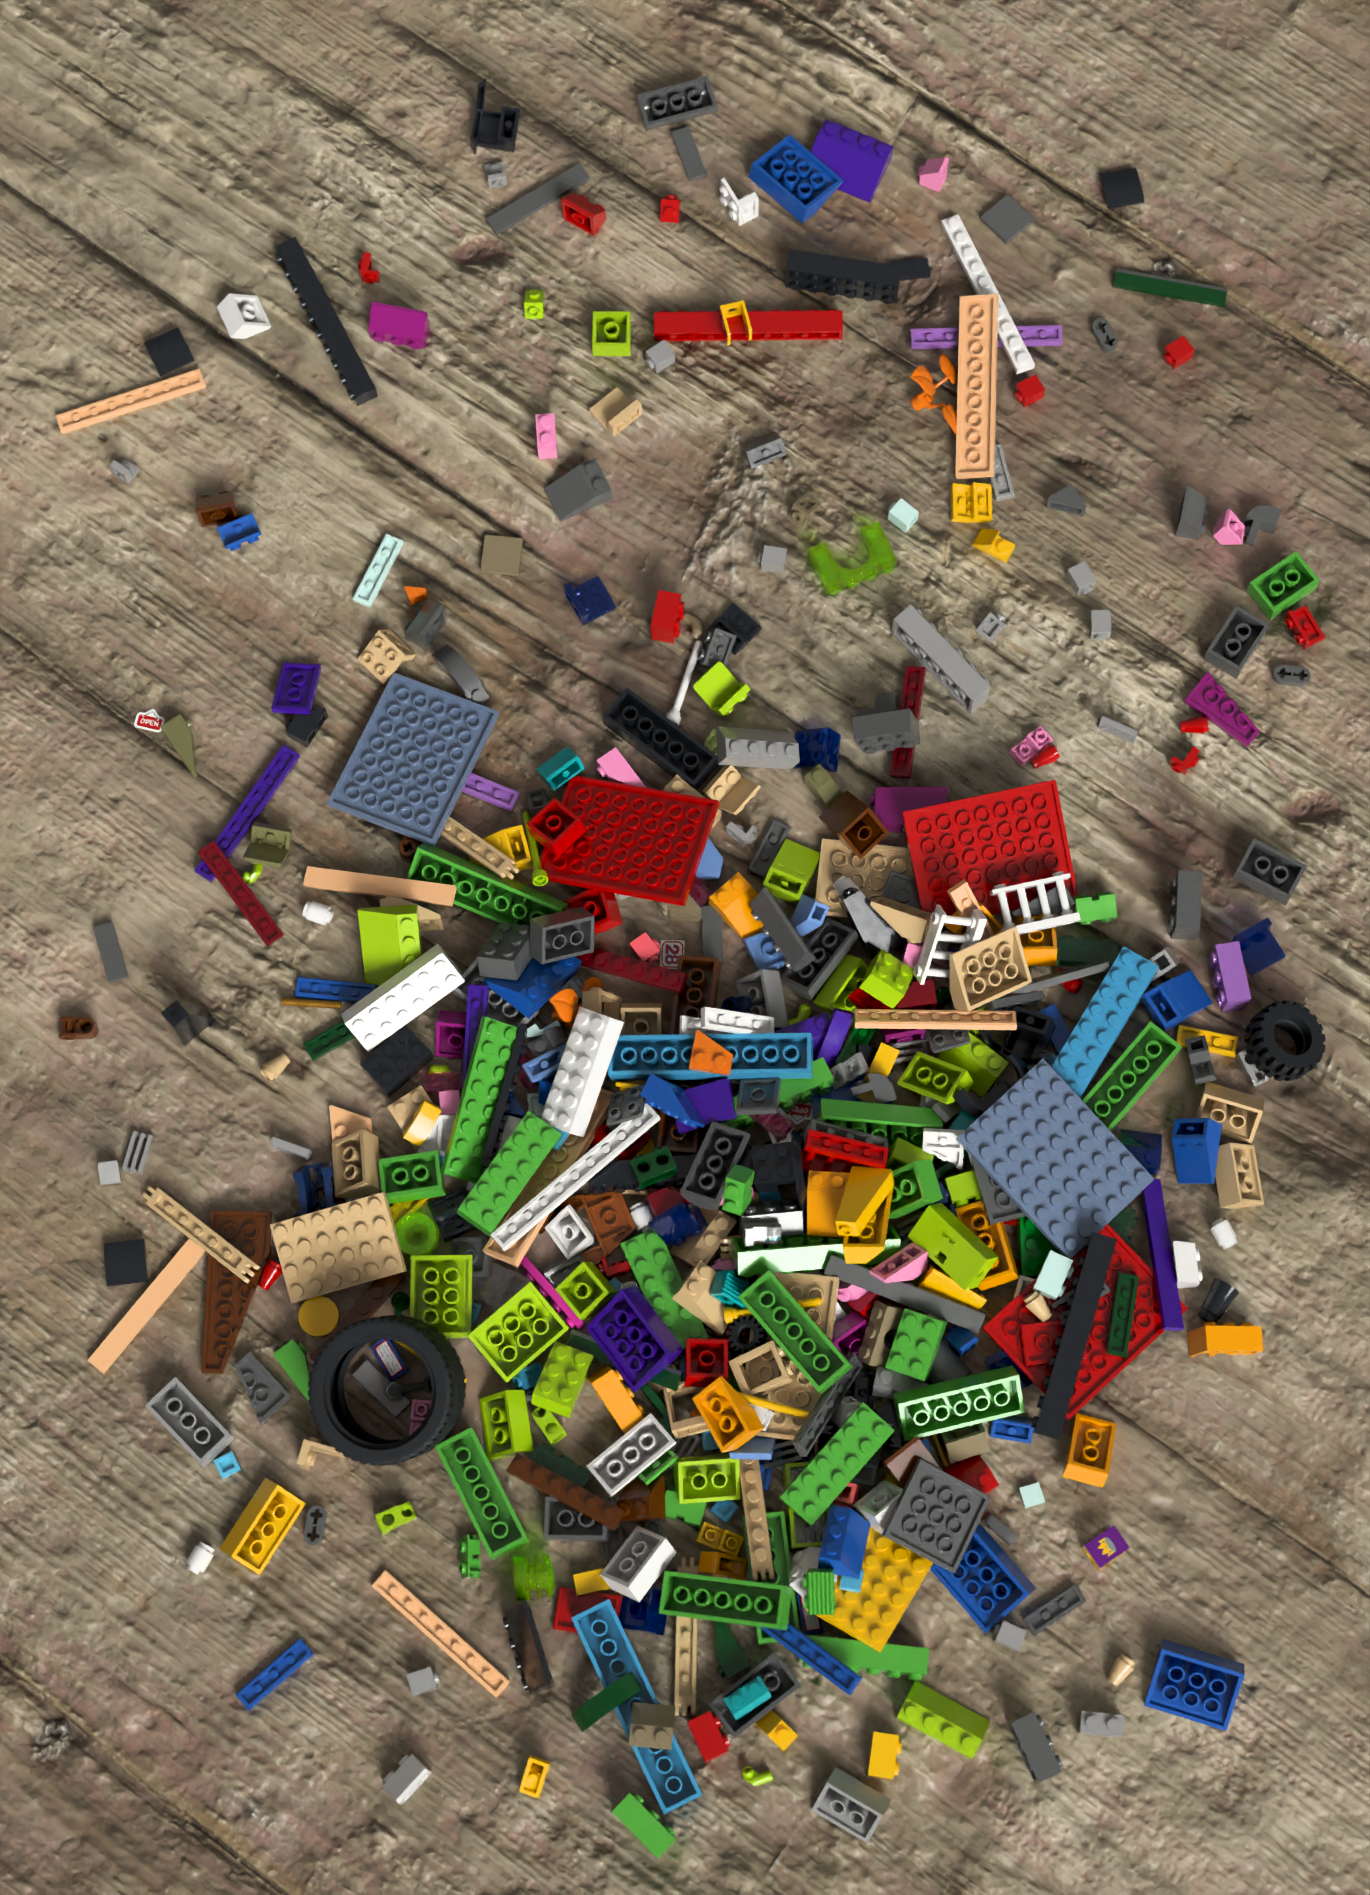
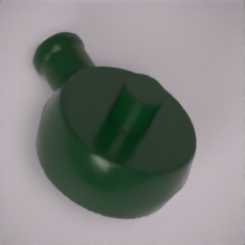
M939 987L935 990L938 1004L937 1010H943L944 1005L949 1004L952 999L950 990L947 987Z
M398 1292L393 1295L391 1305L396 1310L395 1315H401L402 1311H405L410 1306V1298L406 1293Z

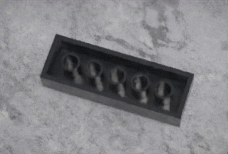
M790 249L786 268V287L792 290H807L811 293H826L830 296L841 295L850 299L861 298L866 301L875 300L885 304H897L902 266Z
M626 688L603 715V724L673 778L678 775L696 791L718 766L716 754L629 688Z

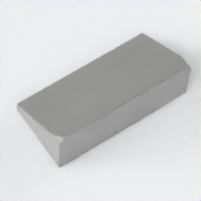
M580 1253L570 1260L564 1257L543 1268L542 1271L547 1281L555 1289L583 1262Z

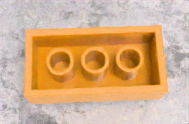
M982 1201L954 1209L956 1217L999 1256L978 1288L983 1291L1019 1279L1004 1223L988 1225Z

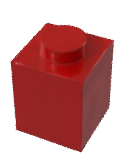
M1183 335L1165 347L1163 359L1167 365H1171L1173 369H1176L1193 357L1195 349Z
M1035 374L1016 384L1014 397L1018 403L1021 402L1023 407H1026L1044 398L1045 388Z

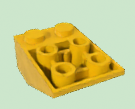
M522 825L503 829L483 838L484 841L516 863L515 867L519 869V872L533 868ZM469 856L470 862L486 868Z

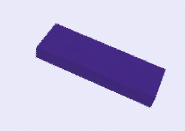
M838 1008L833 1009L813 1059L814 1061L824 1057L827 1066H834L854 1017L853 1012Z

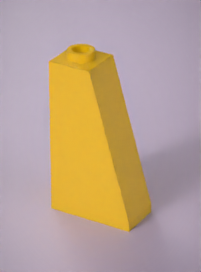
M851 1167L835 1220L838 1235L858 1237L894 1186L892 1169Z

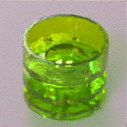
M419 1212L409 1213L397 1222L395 1227L401 1250L410 1256L429 1255L438 1247L440 1230L437 1224L427 1215ZM416 1231H418L419 1233L423 1232V1234L421 1235L422 1239L420 1241L418 1239L414 1240V1238L416 1237Z
M549 1554L543 1555L544 1564H540L539 1555H535L534 1565H530L527 1556L513 1557L516 1601L531 1600L532 1590H536L538 1599H542V1589H546L547 1598H553L555 1579L554 1568Z

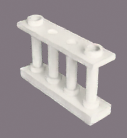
M1064 871L1053 873L1050 878L1006 887V884L994 886V890H991L989 893L990 896L998 895L1004 920L1003 929H1000L998 932L1015 926V923H1012L1006 893L1017 891L1024 919L1022 925L1016 926L1019 935L1080 921L1079 912L1073 913V910H1070L1064 880L1071 877L1070 873L1064 874ZM1056 882L1063 911L1059 917H1054L1050 912L1044 884ZM1036 886L1043 916L1042 920L1034 922V918H1031L1025 889Z
M936 905L935 911L931 914V923L918 963L914 967V976L920 985H924L926 976L950 978V970L929 968L932 958L950 960V954L954 953L935 950L938 941L962 943L961 950L981 940L987 918L980 909H973L972 915L966 918L946 915L941 905ZM944 923L968 926L966 933L963 935L941 933Z
M703 1007L701 1008V1018L680 1016V1035L696 1034V1030L701 1031L703 1034L774 1033V1017Z

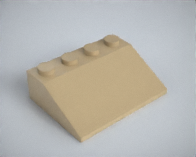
M1016 926L950 954V994L955 1010L969 1012L1032 983Z

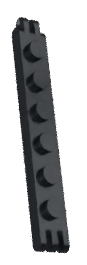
M526 1024L519 1026L484 1150L482 1167L485 1169L491 1164L494 1151L498 1152L501 1140H498L499 1133H503L506 1121H503L505 1113L509 1114L511 1102H509L510 1094L514 1095L517 1085L514 1082L515 1076L520 1075L522 1064L519 1063L521 1056L525 1057L527 1045H525L527 1037Z

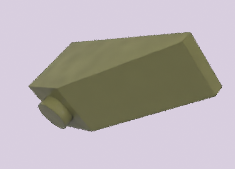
M181 714L160 727L187 769L195 778L197 777L194 737L191 731L193 726L188 718L183 719Z
M820 764L804 775V784L826 809L843 795L834 780Z

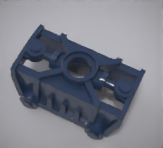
M333 1161L301 1166L294 1172L293 1178L297 1182L300 1201L298 1216L315 1212L318 1205L322 1210L338 1205L334 1190ZM309 1168H313L314 1173L318 1175V1179L315 1180L316 1184L310 1178ZM324 1187L326 1197L320 1199L318 1197V1190Z

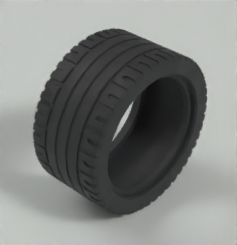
M404 1315L368 1318L349 1324L347 1327L342 1328L340 1332H336L316 1356V1361L312 1365L313 1369L309 1376L311 1378L308 1381L310 1412L314 1417V1423L318 1426L317 1429L323 1434L322 1437L337 1452L342 1453L343 1456L351 1458L355 1462L359 1461L362 1464L372 1466L402 1463L433 1450L436 1445L442 1443L448 1437V1434L452 1432L453 1427L458 1422V1417L461 1416V1409L465 1403L463 1402L466 1396L464 1369L460 1363V1357L456 1354L457 1351L451 1346V1342L442 1333H439L438 1329L431 1327L427 1322L424 1323L420 1319ZM376 1339L395 1340L411 1348L423 1360L431 1378L432 1401L428 1414L417 1430L405 1439L389 1440L370 1434L354 1420L346 1405L344 1379L347 1368L355 1354L366 1344Z

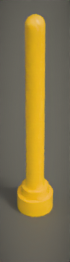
M820 1297L797 1300L803 1308L818 1306L823 1302ZM724 1307L726 1324L734 1323L733 1321L735 1319L739 1320L741 1316H753L747 1308Z
M737 1391L749 1404L806 1419L809 1415V1412L806 1410Z

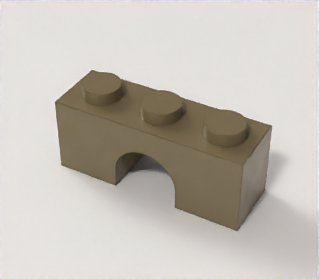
M875 1301L859 1349L858 1359L871 1366L885 1368L891 1348L884 1344V1337L889 1330L898 1329L904 1312L903 1308L895 1304Z

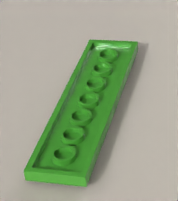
M488 1017L481 1018L440 1173L474 1184L480 1179L483 1169L482 1159L518 1027Z

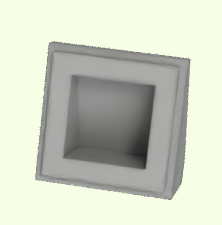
M118 1160L98 1162L101 1185L121 1183L120 1163Z

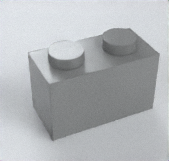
M1089 1711L1079 1712L1078 1734L1113 1738L1123 1737L1124 1715Z

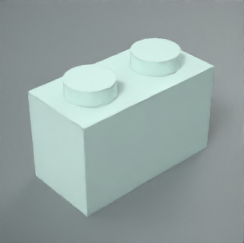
M1050 1250L1032 1291L1036 1290L1053 1301L1056 1300L1057 1296L1062 1297L1066 1288L1063 1285L1065 1278L1070 1279L1074 1267L1071 1266L1073 1260Z

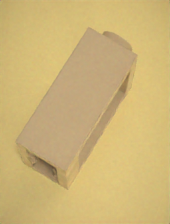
M592 987L590 991L582 992L583 1008L601 1013V1002H603L604 1015L621 1021L622 997L614 995V992L603 991L600 987Z
M772 1340L728 1361L741 1393L761 1397L794 1381L791 1376L794 1374L789 1362H785L783 1357L786 1353L775 1341ZM772 1350L782 1375L752 1389L742 1364Z
M684 1381L680 1382L677 1392L663 1387L671 1431L676 1439L709 1431L701 1415L678 1421L673 1400L677 1397L700 1392L705 1387H684Z

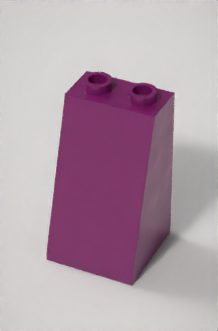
M876 787L875 794H871L870 805H874L873 813L888 832L905 834L901 812L947 802L948 787Z

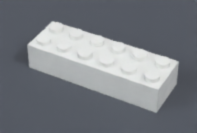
M436 944L341 1015L345 1025L369 1052L457 988L465 980L461 971L442 947Z
M579 1007L541 1115V1120L564 1132L584 1137L624 1022Z

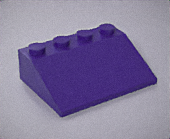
M825 119L811 153L843 180V183L837 190L870 203L892 159L893 146Z
M636 1285L622 1289L585 1327L633 1392H636L684 1351L683 1347Z

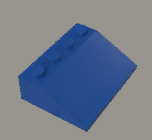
M790 134L754 161L749 173V178L802 224L813 216L843 183V180Z
M575 956L541 964L532 958L517 981L486 977L483 983L489 985L490 989L529 1019L571 978L576 976L582 961Z
M981 1524L977 1526L955 1574L936 1564L930 1568L985 1634L1036 1589Z
M1162 1639L1144 1706L1226 1731L1245 1675L1244 1664Z

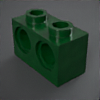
M668 1146L663 1148L656 1147L651 1153L646 1155L639 1154L630 1161V1169L639 1189L677 1174V1165ZM660 1159H664L667 1161V1163L664 1165H660L657 1163V1161ZM646 1167L649 1170L647 1172H640L638 1169Z

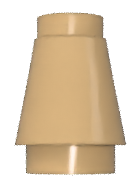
M282 1053L263 1064L260 1072L267 1081L271 1082L278 1078L290 1063V1060Z
M1036 1290L1023 1299L1025 1307L1042 1322L1052 1316L1042 1294Z
M1121 1653L1119 1657H1116L1107 1680L1118 1686L1134 1670L1135 1662Z

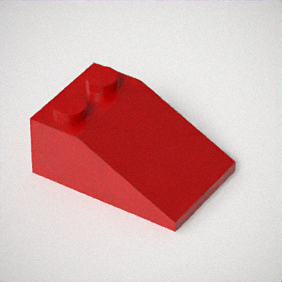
M588 889L563 901L568 903L566 911L583 907L595 916L594 934L608 931L623 924L614 893Z

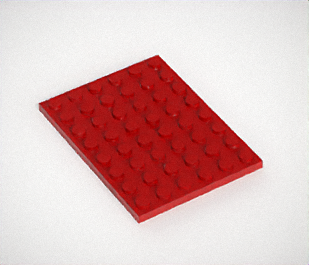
M576 775L569 779L561 804L581 819L586 832L558 858L544 847L540 863L542 869L547 872L548 881L685 906L720 805L719 801Z
M1056 780L901 812L919 906L923 911L932 913L935 911L936 905H941L946 915L952 916L957 909L947 890L962 880L968 883L975 899L992 915L1002 913L998 895L990 896L989 893L991 890H994V886L1006 884V887L1050 878L1053 873L1064 871V874L1070 873L1071 876L1069 879L1064 880V885L1071 897L1078 895ZM1056 882L1044 884L1045 890L1047 891L1054 887ZM1036 886L1025 889L1028 901L1038 896ZM1017 891L1007 892L1006 898L1009 911L1020 907Z
M1108 1224L1098 1234L1117 1239L1105 1279L1110 1292L1099 1300L1086 1344L1087 1360H1082L1065 1417L1067 1420L1073 1417L1165 1331L1162 1330L1153 1271ZM1083 1247L1071 1258L1073 1260L1071 1266L1074 1267L1070 1279L1065 1278L1063 1285L1066 1288L1062 1297L1057 1296L1056 1300L1053 1301L1043 1296L1052 1313V1316L1044 1322L1060 1320L1058 1317L1060 1313L1069 1309L1066 1307L1067 1301L1057 1309H1053L1051 1305L1063 1298L1066 1293L1075 1289L1072 1287L1075 1275L1079 1276L1081 1268L1077 1266L1080 1256L1085 1255L1086 1248ZM1118 1272L1139 1276L1126 1358L1105 1354ZM1036 1278L982 1329L1044 1395L1046 1388L1042 1387L1045 1376L1050 1375L1051 1368L1048 1367L1049 1364L1025 1366L1020 1324L1042 1322L1025 1307V1302L1023 1301L1025 1297L1033 1292L1032 1289L1037 1280ZM1180 1301L1183 1314L1188 1308Z

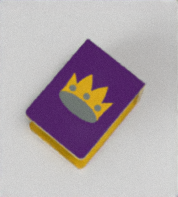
M744 300L720 306V320L727 346L731 345V335L726 319L729 317L742 315L748 340H752V328ZM737 308V309L734 310V311H730V312L728 311V310H730V309Z
M1112 1526L1085 1544L1081 1549L1098 1571L1126 1552L1129 1546L1117 1528Z

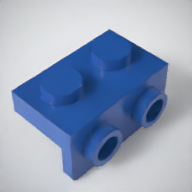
M252 513L217 527L225 548H230L231 551L241 548V543L248 541L250 544L259 540L258 536L262 535Z

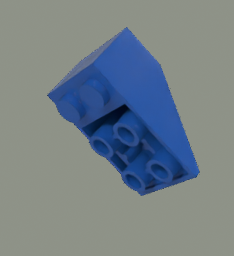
M1191 970L1158 985L1143 994L1141 998L1142 1004L1156 1025L1164 1032L1213 1004Z
M650 1074L640 1093V1096L646 1099L645 1103L660 1109L661 1112L671 1117L677 1118L678 1121L695 1129L697 1125L705 1127L704 1122L681 1087L666 1079Z
M1210 1118L1174 1119L1172 1143L1179 1184H1214L1222 1124Z

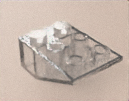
M490 1261L489 1277L472 1278V1299L496 1311L528 1282L532 1283V1281L509 1268Z

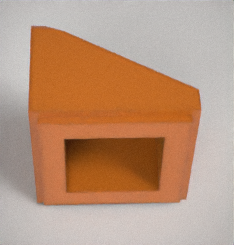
M404 586V591L410 605L428 599L424 586Z

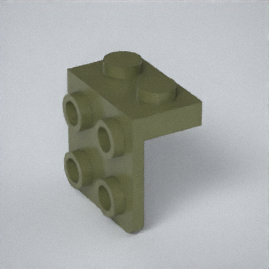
M254 822L252 825L251 843L243 855V860L252 864H265L273 868L281 867L291 850L292 829Z

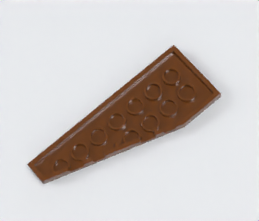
M211 1211L210 1228L259 1265L260 1268L256 1270L252 1266L250 1267V1270L255 1274L253 1277L248 1273L244 1275L250 1280L247 1284L208 1253L202 1374L224 1373L260 1281L265 1262L268 1261L270 1255L272 1212Z

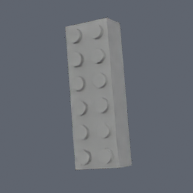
M910 604L893 619L892 634L971 715L988 700L990 691L989 681L976 672L977 670L972 663H967L963 659L962 653L950 645L946 636H941L936 631L937 629L932 622H927L923 618V613L918 608H914Z

